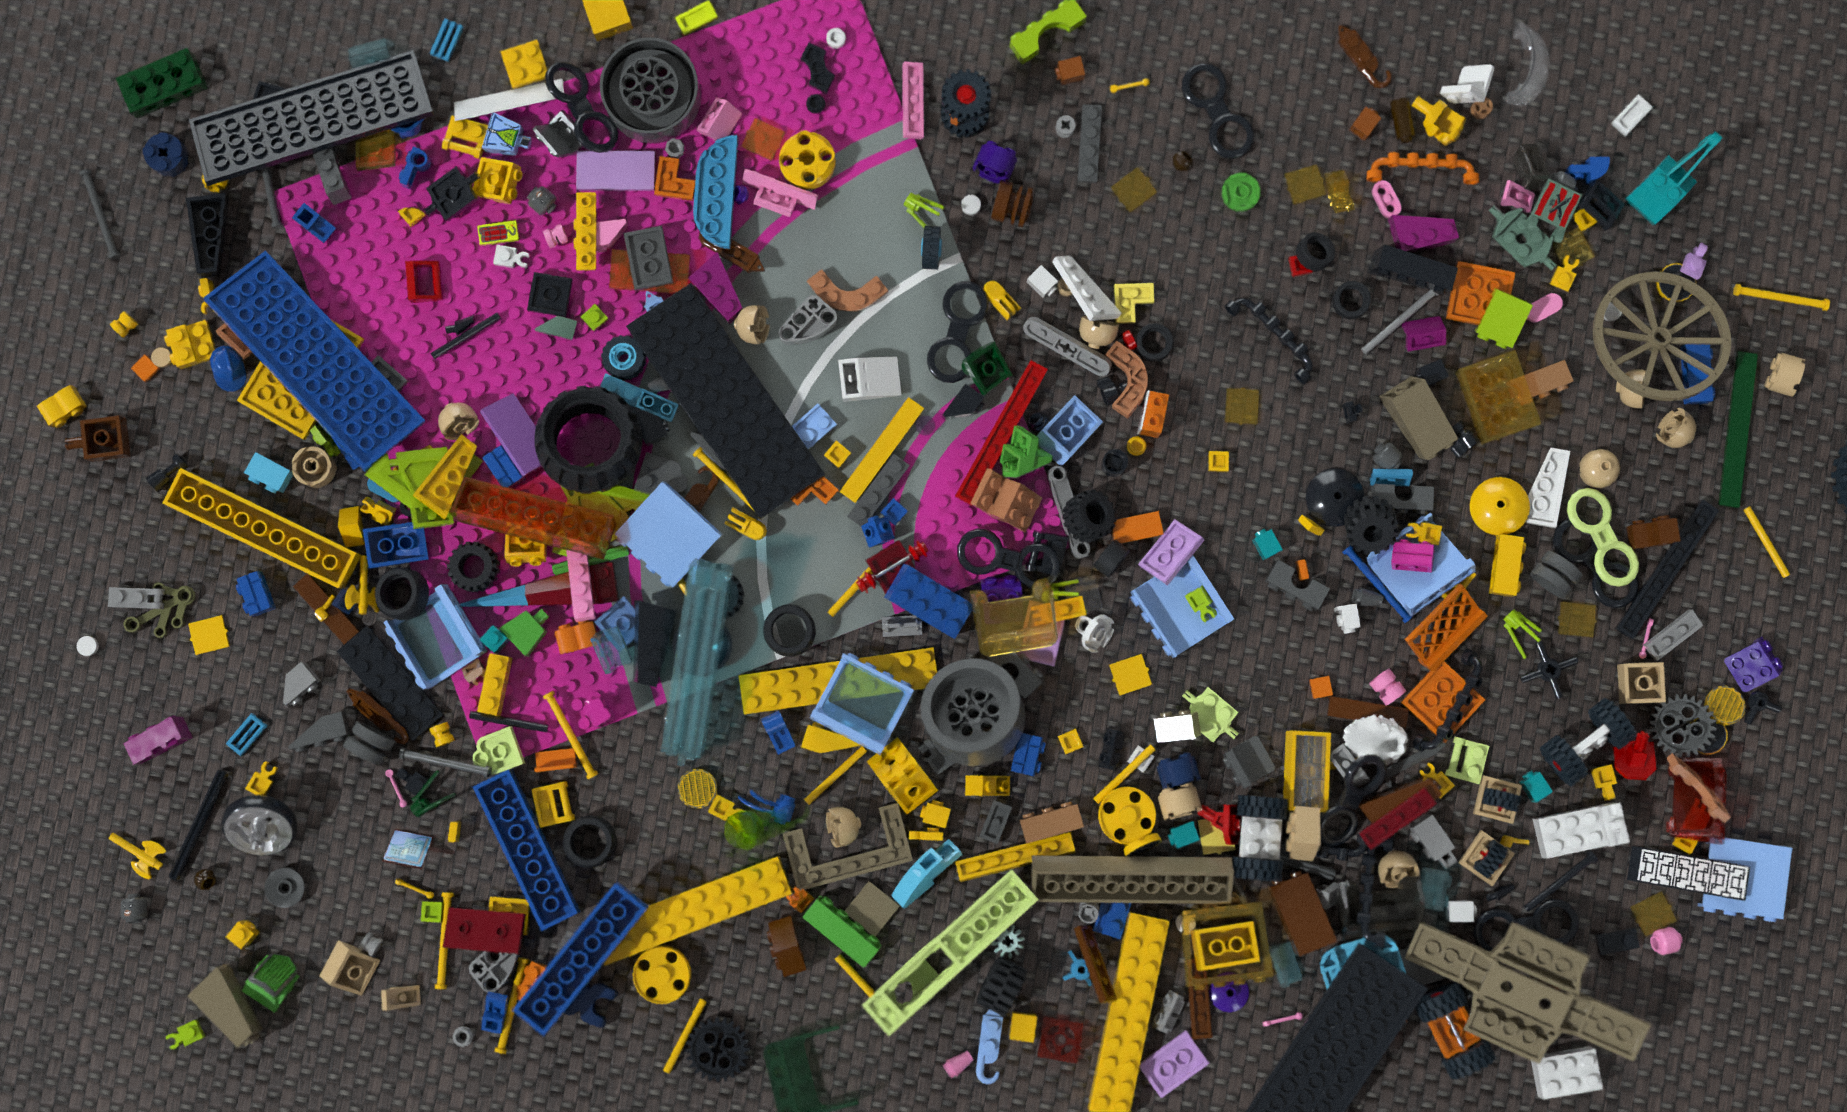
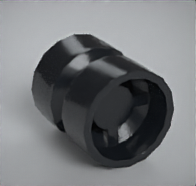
M1119 449L1108 451L1101 461L1102 471L1109 477L1120 476L1128 466L1127 455Z

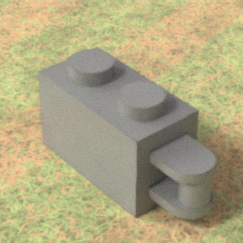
M1432 814L1426 815L1409 827L1412 831L1410 833L1411 837L1416 843L1419 842L1423 847L1421 851L1427 859L1432 861L1438 860L1445 870L1457 862L1451 852L1455 848ZM1447 854L1449 858L1444 861L1442 857Z

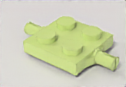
M1209 687L1197 697L1188 690L1185 691L1187 695L1183 694L1182 697L1191 703L1189 707L1191 712H1198L1200 731L1212 742L1224 732L1233 739L1236 738L1239 733L1230 725L1239 712Z

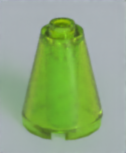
M741 810L733 814L724 825L725 838L736 849L750 850L763 837L764 827L761 819L755 813L748 810Z

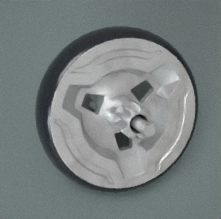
M249 795L235 800L225 810L221 823L224 837L233 847L244 853L256 856L274 855L287 849L294 841L298 829L294 812L282 801L265 795ZM242 821L251 822V823H250V825H247V824L242 823Z

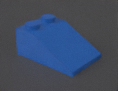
M412 522L363 529L369 569L429 560L424 528L413 529Z

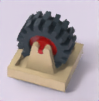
M1482 775L1473 814L1513 824L1515 814L1518 812L1522 785Z
M1480 830L1458 863L1490 886H1493L1515 853Z

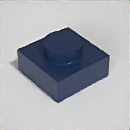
M342 588L332 602V605L349 615L356 604L351 609L346 608L345 595L347 590Z

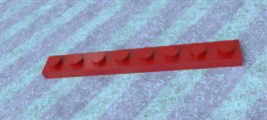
M1030 360L957 491L956 498L972 506L970 503L987 468L991 470L994 468L1002 453L1003 444L1008 443L1013 434L1014 426L1018 425L1048 371L1047 368Z

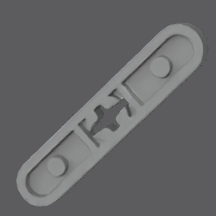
M1030 317L1024 323L1023 329L1025 334L1098 376H1105L1109 373L1112 363L1103 354L1037 317ZM1067 343L1070 344L1068 350L1065 348V345Z

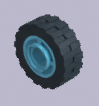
M925 226L921 243L922 269L938 270L942 250L941 226Z
M620 335L619 337L612 338L603 347V353L601 354L602 364L609 375L625 381L639 376V373H642L644 370L646 355L634 338ZM623 354H627V361L620 362V356Z

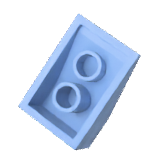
M1074 395L1036 436L1039 438V447L1051 454L1053 460L1062 466L1103 421Z

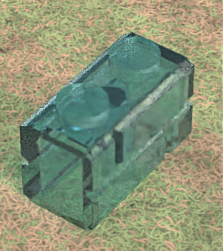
M1422 868L1417 907L1444 911V907H1447L1449 902V896L1446 895L1447 887L1450 888L1452 882L1449 871Z

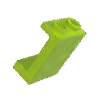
M1495 288L1479 326L1475 329V332L1478 333L1477 337L1488 341L1489 338L1497 341L1495 345L1504 349L1507 346L1513 348L1533 305Z

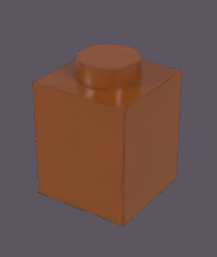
M1081 56L1058 61L1055 75L1062 85L1084 80L1085 71Z
M1365 107L1349 130L1365 141L1381 117L1378 116L1379 113L1376 110Z

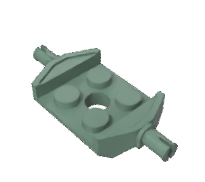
M1494 205L1489 210L1497 218L1492 237L1524 268L1543 262L1550 270H1553L1557 264L1548 257L1553 238H1549L1537 226L1534 230L1525 228L1524 223L1528 217L1521 212L1522 208L1505 214ZM1519 234L1525 236V244L1518 243L1516 236Z

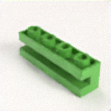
M820 895L804 914L803 918L864 968L882 946L879 943V939L872 934L866 933L860 923L850 920L848 918L849 915L844 910H838L833 906V902L828 897Z

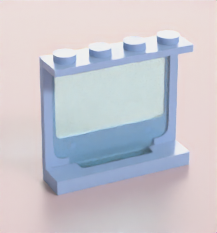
M441 584L434 588L436 592L429 596L428 604L416 618L405 621L393 619L383 622L386 626L387 634L394 639L397 651L404 656L407 668L414 673L415 681L422 689H431L487 652L448 584Z
M843 653L816 708L811 713L810 719L881 755L914 690L911 688V684L903 680L901 682L894 680L892 674L883 671V673L877 671V667L868 662L863 664L858 661L859 658L851 653H848V655Z

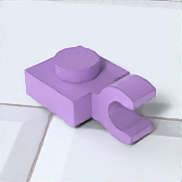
M1700 243L1699 247L1694 248L1693 253H1688L1685 256L1680 271L1698 280L1707 262L1702 257L1708 246Z

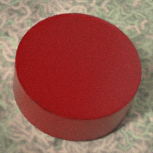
M1129 330L1123 332L1122 339L1126 347L1130 350L1137 348Z

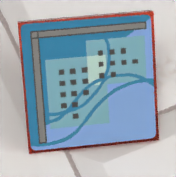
M394 829L383 857V862L422 869L433 837Z

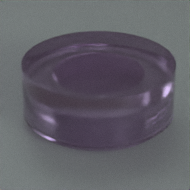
M926 415L919 417L916 421L917 432L923 436L932 434L935 430L933 418Z

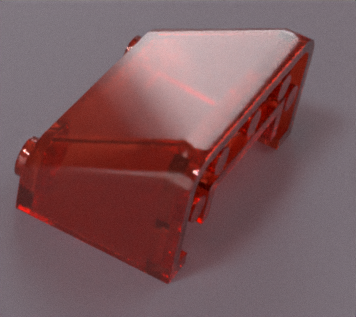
M1679 758L1703 779L1704 785L1714 791L1726 808L1727 773L1722 758ZM1668 769L1669 776L1673 777L1674 793L1673 817H1670V821H1666L1667 833H1670L1671 837L1711 844H1724L1725 823L1721 819H1715L1709 814V807L1702 802L1701 799L1703 797L1692 785L1688 786L1683 781L1681 775L1676 776Z

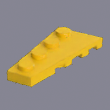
M461 434L413 496L443 519H446L477 446Z

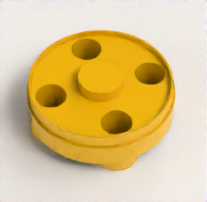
M803 130L784 143L779 155V165L783 176L790 184L800 189L811 190L821 187L832 177L836 166V157L832 145L825 137ZM803 139L810 140L807 145L801 144ZM825 155L832 157L829 161L822 160ZM786 160L793 161L790 166L783 165ZM808 176L815 178L812 182L805 181Z
M1120 787L1112 790L1104 797L1099 805L1098 820L1102 831L1108 838L1117 843L1128 845L1135 840L1144 839L1146 835L1151 833L1156 822V810L1150 797L1143 791L1134 787ZM1134 791L1140 796L1139 801L1136 803L1131 802L1129 799L1130 794ZM1107 802H1111L1114 805L1113 812L1109 814L1105 813L1103 809ZM1145 817L1150 820V826L1147 829H1143L1140 825V821ZM1118 828H1122L1125 832L1124 837L1120 840L1114 836Z
M658 945L646 950L637 959L633 969L634 985L639 994L652 1003H671L679 999L688 989L691 982V966L686 956L678 948ZM668 952L676 953V962H670L667 959ZM641 960L649 961L650 968L648 970H643L640 967ZM675 980H683L685 983L684 989H677L674 984ZM649 987L656 988L658 993L656 997L648 995L647 990Z

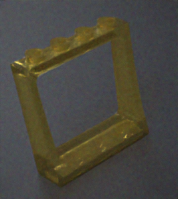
M1262 902L1182 911L1181 928L1185 988L1194 987V990L1206 989V985L1214 984V988L1226 987L1228 982H1233L1234 986L1246 984L1245 980L1262 983L1266 982L1265 978L1273 977ZM1254 916L1257 923L1264 971L1194 979L1191 969L1189 923Z

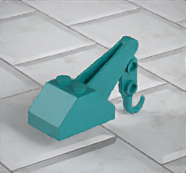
M1716 131L1713 134H1709L1696 148L1678 162L1668 155L1625 200L1652 225H1655L1697 183L1690 173L1723 137ZM1705 151L1688 172L1681 167L1697 152Z

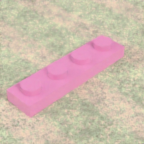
M904 61L902 64L903 138L923 139V63Z
M586 544L566 547L574 620L575 622L595 619Z

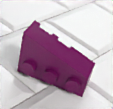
M1392 215L1388 219L1395 248L1410 253L1451 244L1459 238L1454 219Z
M716 252L689 277V281L730 325L735 321L743 308L719 254Z
M173 715L159 724L148 727L141 734L137 733L128 737L129 741L123 744L133 765H140L193 739L184 718Z

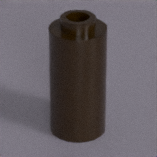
M1409 98L1392 100L1390 107L1396 140L1401 141L1402 144L1412 142V138H1415L1416 134Z

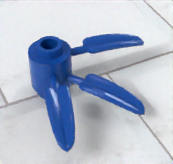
M751 789L750 794L755 799L766 805L774 806L772 811L756 806L738 796L742 803L757 811L772 814L771 817H774V822L783 825L791 821L796 805L794 804L795 799L780 794L775 803L764 799Z

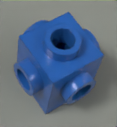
M877 515L867 519L868 523L861 526L869 548L895 539L888 517L879 518Z

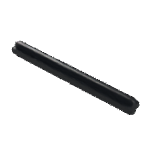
M217 770L168 875L170 879L175 881L180 879L226 781L227 772Z

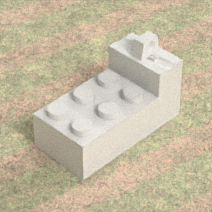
M1609 802L1533 818L1541 858H1552L1604 846L1611 847L1629 843L1621 803Z

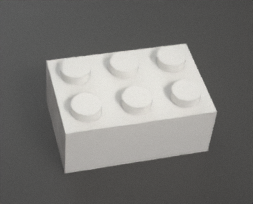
M1587 1046L1544 1054L1540 1064L1531 1061L1537 1096L1542 1099L1603 1089L1596 1050L1592 1047Z

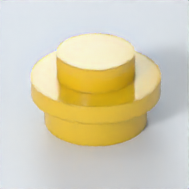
M1134 436L1127 442V450L1131 455H1142L1146 450V442L1142 437Z

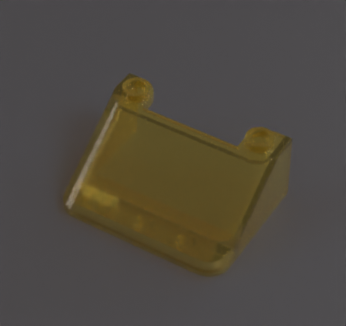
M1047 578L1037 580L1032 585V595L988 603L985 592L981 590L970 591L979 649L983 655L995 656L1048 647L1056 643L1058 633L1054 596Z

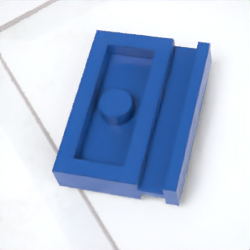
M1100 903L1099 915L1094 923L1093 931L1121 939L1131 903Z

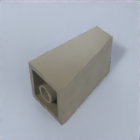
M1410 376L1379 396L1381 402L1419 458L1430 460L1436 457L1437 452L1450 448L1454 444L1453 442L1458 439L1425 379Z
M229 964L216 967L188 995L237 1048L253 1044L260 1037L258 1033L263 1028L245 993L242 992V988Z

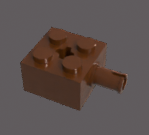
M119 415L80 420L81 437L65 438V443H68L65 444L67 450L83 448L84 459L90 462L131 457L127 419Z

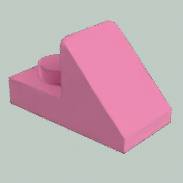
M1507 180L1500 205L1514 206L1517 209L1522 208L1523 212H1531L1535 193L1511 180Z

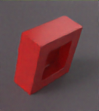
M1297 255L1288 258L1292 277L1307 275L1313 272L1299 262Z

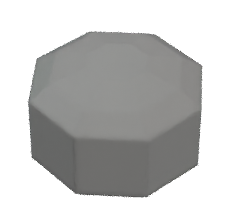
M672 138L666 142L665 150L671 158L678 159L684 154L685 146L680 139Z

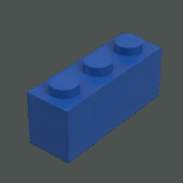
M1685 344L1680 347L1681 351L1713 369L1711 367L1713 350L1710 348V345ZM1681 359L1682 382L1685 389L1699 384L1709 376ZM1711 385L1696 396L1684 399V405L1708 404L1712 402L1713 398H1715V388Z

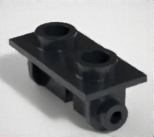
M1107 728L1103 738V750L1099 756V767L1116 771V767H1119L1121 754L1116 753L1115 749L1122 750L1125 736H1123L1124 732Z

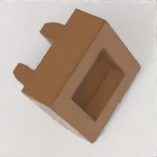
M476 659L462 669L464 678L468 683L472 681L476 686L479 685L476 678L478 676L485 677V669L479 659Z

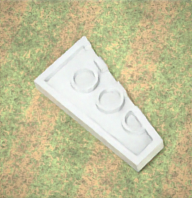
M1070 255L1056 256L1054 258L1053 264L1089 321L1119 318L1122 314Z
M1550 448L1528 495L1530 511L1525 523L1556 528L1570 451Z

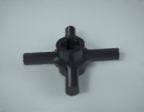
M1543 641L1537 642L1535 645L1541 659L1537 670L1520 676V680L1522 683L1541 678L1544 681L1550 682L1555 698H1561L1563 694L1557 679L1562 669L1578 664V659L1575 656L1558 662L1548 657ZM1552 667L1553 671L1547 673L1546 668Z

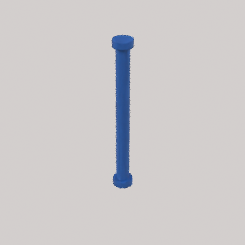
M1349 545L1342 551L1344 555H1348L1403 618L1402 621L1404 623L1409 621L1412 617L1355 553L1354 547Z

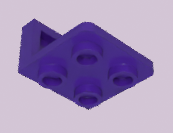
M1007 575L1000 578L987 577L980 579L985 624L1020 622L1023 620L1022 588L1017 576Z
M1763 637L1756 639L1752 645L1726 657L1724 660L1743 692H1748L1780 676L1783 671L1782 662L1778 657H1774L1771 652L1772 646Z

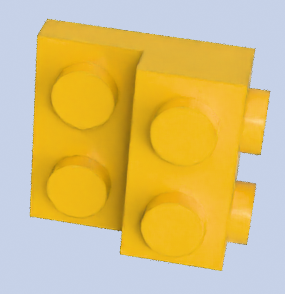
M481 157L477 171L480 179L475 181L473 185V191L476 196L491 199L495 202L512 204V200H515L517 197V182L522 179L523 175L521 167L513 162Z
M207 320L166 330L167 335L164 336L166 345L168 347L171 346L172 349L170 360L173 365L180 369L209 361L212 352L216 349Z
M546 520L506 521L505 559L507 563L517 567L521 566L522 563L539 566L542 562H546Z

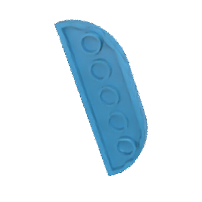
M738 135L726 136L716 140L712 146L704 150L696 169L693 206L695 224L708 242L724 249L731 248Z

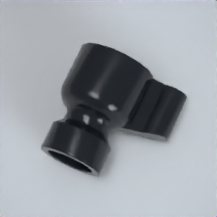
M1108 376L1096 380L1106 406L1112 405L1127 386V380L1121 382L1118 386Z
M1460 420L1452 427L1458 439L1450 450L1459 458L1481 439L1473 430H1467L1465 424Z

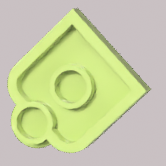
M509 726L481 737L477 742V751L473 754L474 765L491 766V775L525 764L513 727Z

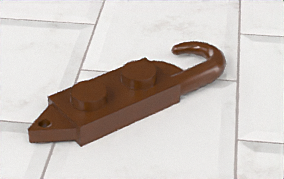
M1339 25L1338 43L1357 69L1363 73L1369 83L1375 88L1387 87L1392 79L1390 71L1386 70L1387 79L1384 82L1378 81L1373 75V72L1378 67V59L1355 29L1350 30Z
M699 232L700 242L715 253L718 252L722 258L749 274L750 272H765L759 260L760 256L732 239L730 249L717 247L708 242Z
M707 466L701 467L698 473L701 474L706 470L710 471L712 479L709 484L697 483L693 485L684 498L699 513L720 479Z
M349 688L346 691L353 702L352 705L377 727L385 731L393 728L402 737V739L394 738L397 743L406 744L408 742V733L404 727L395 721L388 710L381 707L370 695H367L363 690L359 692Z

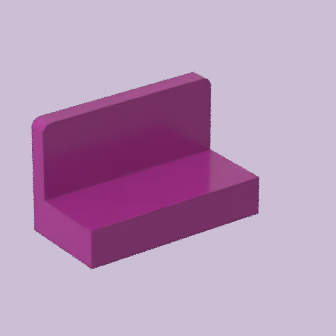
M1440 316L1408 321L1402 324L1406 334V349L1408 352L1446 345V328Z

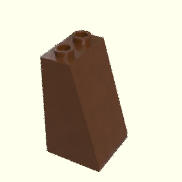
M1424 776L1364 799L1358 807L1368 820L1373 823L1423 787L1427 789L1434 800L1443 795L1440 792L1442 787L1432 777Z
M1301 870L1291 873L1290 878L1284 880L1282 877L1281 882L1271 881L1272 885H1269L1268 888L1293 952L1296 955L1302 956L1337 942L1307 872L1302 873Z

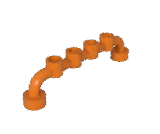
M1391 152L1388 153V157L1375 160L1371 165V170L1366 172L1367 181L1378 182L1382 180V171L1378 170L1382 165H1388L1389 167L1407 166L1410 168L1426 166L1427 168L1446 167L1448 169L1462 167L1467 171V173L1463 174L1464 184L1473 185L1479 183V173L1475 172L1473 165L1467 160L1458 159L1457 154H1447L1446 159H1438V154L1436 153L1427 154L1426 158H1419L1418 153H1408L1407 158H1399V153Z

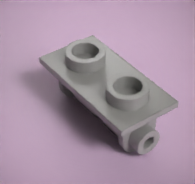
M914 615L882 617L883 637L922 635L921 619Z
M1169 990L1163 998V1004L1159 1012L1154 1017L1152 1026L1167 1034L1169 1031H1172L1177 1020L1176 1017L1172 1016V1013L1180 1014L1185 1004V997Z

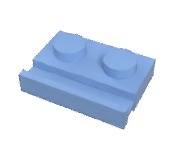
M816 404L792 425L808 450L837 426L819 404Z

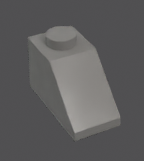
M1344 744L1330 752V760L1344 778L1347 768L1355 758ZM1361 767L1353 778L1355 787H1363L1371 781Z

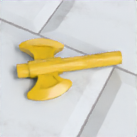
M365 555L360 556L359 589L357 591L355 586L351 585L345 595L346 608L351 609L354 604H358L360 615L367 614L368 605L376 613L379 612L375 601L376 588L373 587L370 593H368L367 589L368 561Z
M115 833L109 836V840L139 859L138 862L131 861L132 868L139 876L151 879L150 866L157 870L162 868L163 863L155 857L157 854L166 853V850L159 843L143 841L144 851Z

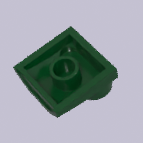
M995 341L978 348L962 361L963 372L971 376L982 395H986L991 389L1012 376Z

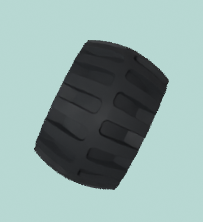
M586 385L577 386L576 389L568 392L565 390L559 393L556 399L549 401L538 418L534 436L537 458L547 475L563 488L570 491H578L582 494H591V492L599 491L605 492L626 480L639 461L643 441L638 417L632 407L621 396L603 387L589 388ZM585 413L600 414L610 419L619 428L621 433L618 449L609 460L597 466L582 467L571 464L560 455L557 450V437L562 427L573 417Z

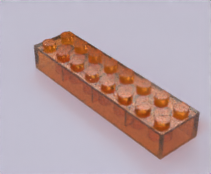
M468 477L463 478L451 508V514L457 522L603 560L617 525L612 514Z

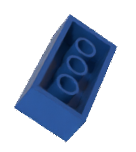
M903 564L884 596L887 600L953 639L956 638L975 606L907 564Z

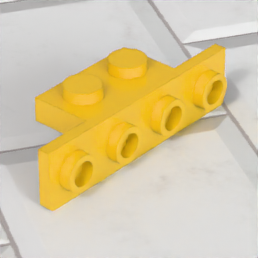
M579 192L576 193V219H574V230H576V238H574L576 270H596V193Z

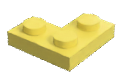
M1154 283L1114 284L1115 306L1122 313L1119 318L1115 319L1116 324L1135 323V304H1154Z

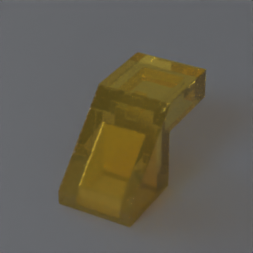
M1344 170L1325 173L1329 200L1334 212L1340 213L1354 210V202L1349 194V180Z

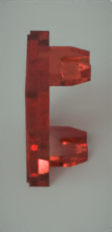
M1044 1016L1037 1057L1077 1064L1080 1043L1082 1042L1083 1023ZM1059 1025L1058 1032L1054 1035L1047 1034L1051 1027ZM1065 1026L1073 1031L1075 1039L1067 1037L1064 1033ZM1062 1034L1065 1036L1066 1041L1063 1045H1057L1054 1042L1056 1035ZM1046 1041L1053 1042L1056 1046L1055 1053H1052L1047 1048ZM1067 1044L1074 1045L1069 1053L1061 1055L1062 1047H1065Z

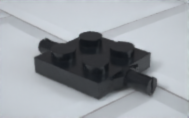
M455 166L426 188L431 196L432 204L424 209L425 213L430 216V214L438 210L445 221L453 219L479 200L472 188V183L480 179L479 174L475 171L466 177L460 167Z

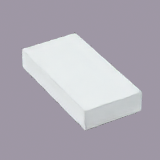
M1638 94L1611 124L1626 136L1653 107Z

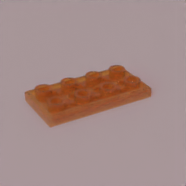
M612 249L609 289L635 291L627 250ZM668 253L674 284L639 291L676 293L687 286L689 282L690 255Z

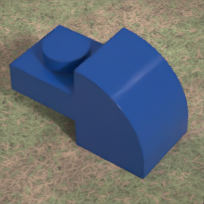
M1589 157L1585 161V165H1570L1566 169V173L1573 176L1576 180L1584 179L1585 177V183L1591 184L1606 173L1610 158Z
M305 203L301 205L292 217L293 220L323 243L336 230V227Z
M488 991L481 1030L501 1034L508 1008L507 995Z

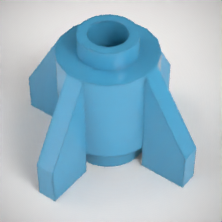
M1071 950L1068 951L1073 960L1070 965L1071 972L1062 976L1064 981L1072 977L1079 980L1085 979L1087 984L1091 986L1092 982L1089 979L1090 974L1083 958L1076 959ZM1083 966L1084 972H1078V967Z

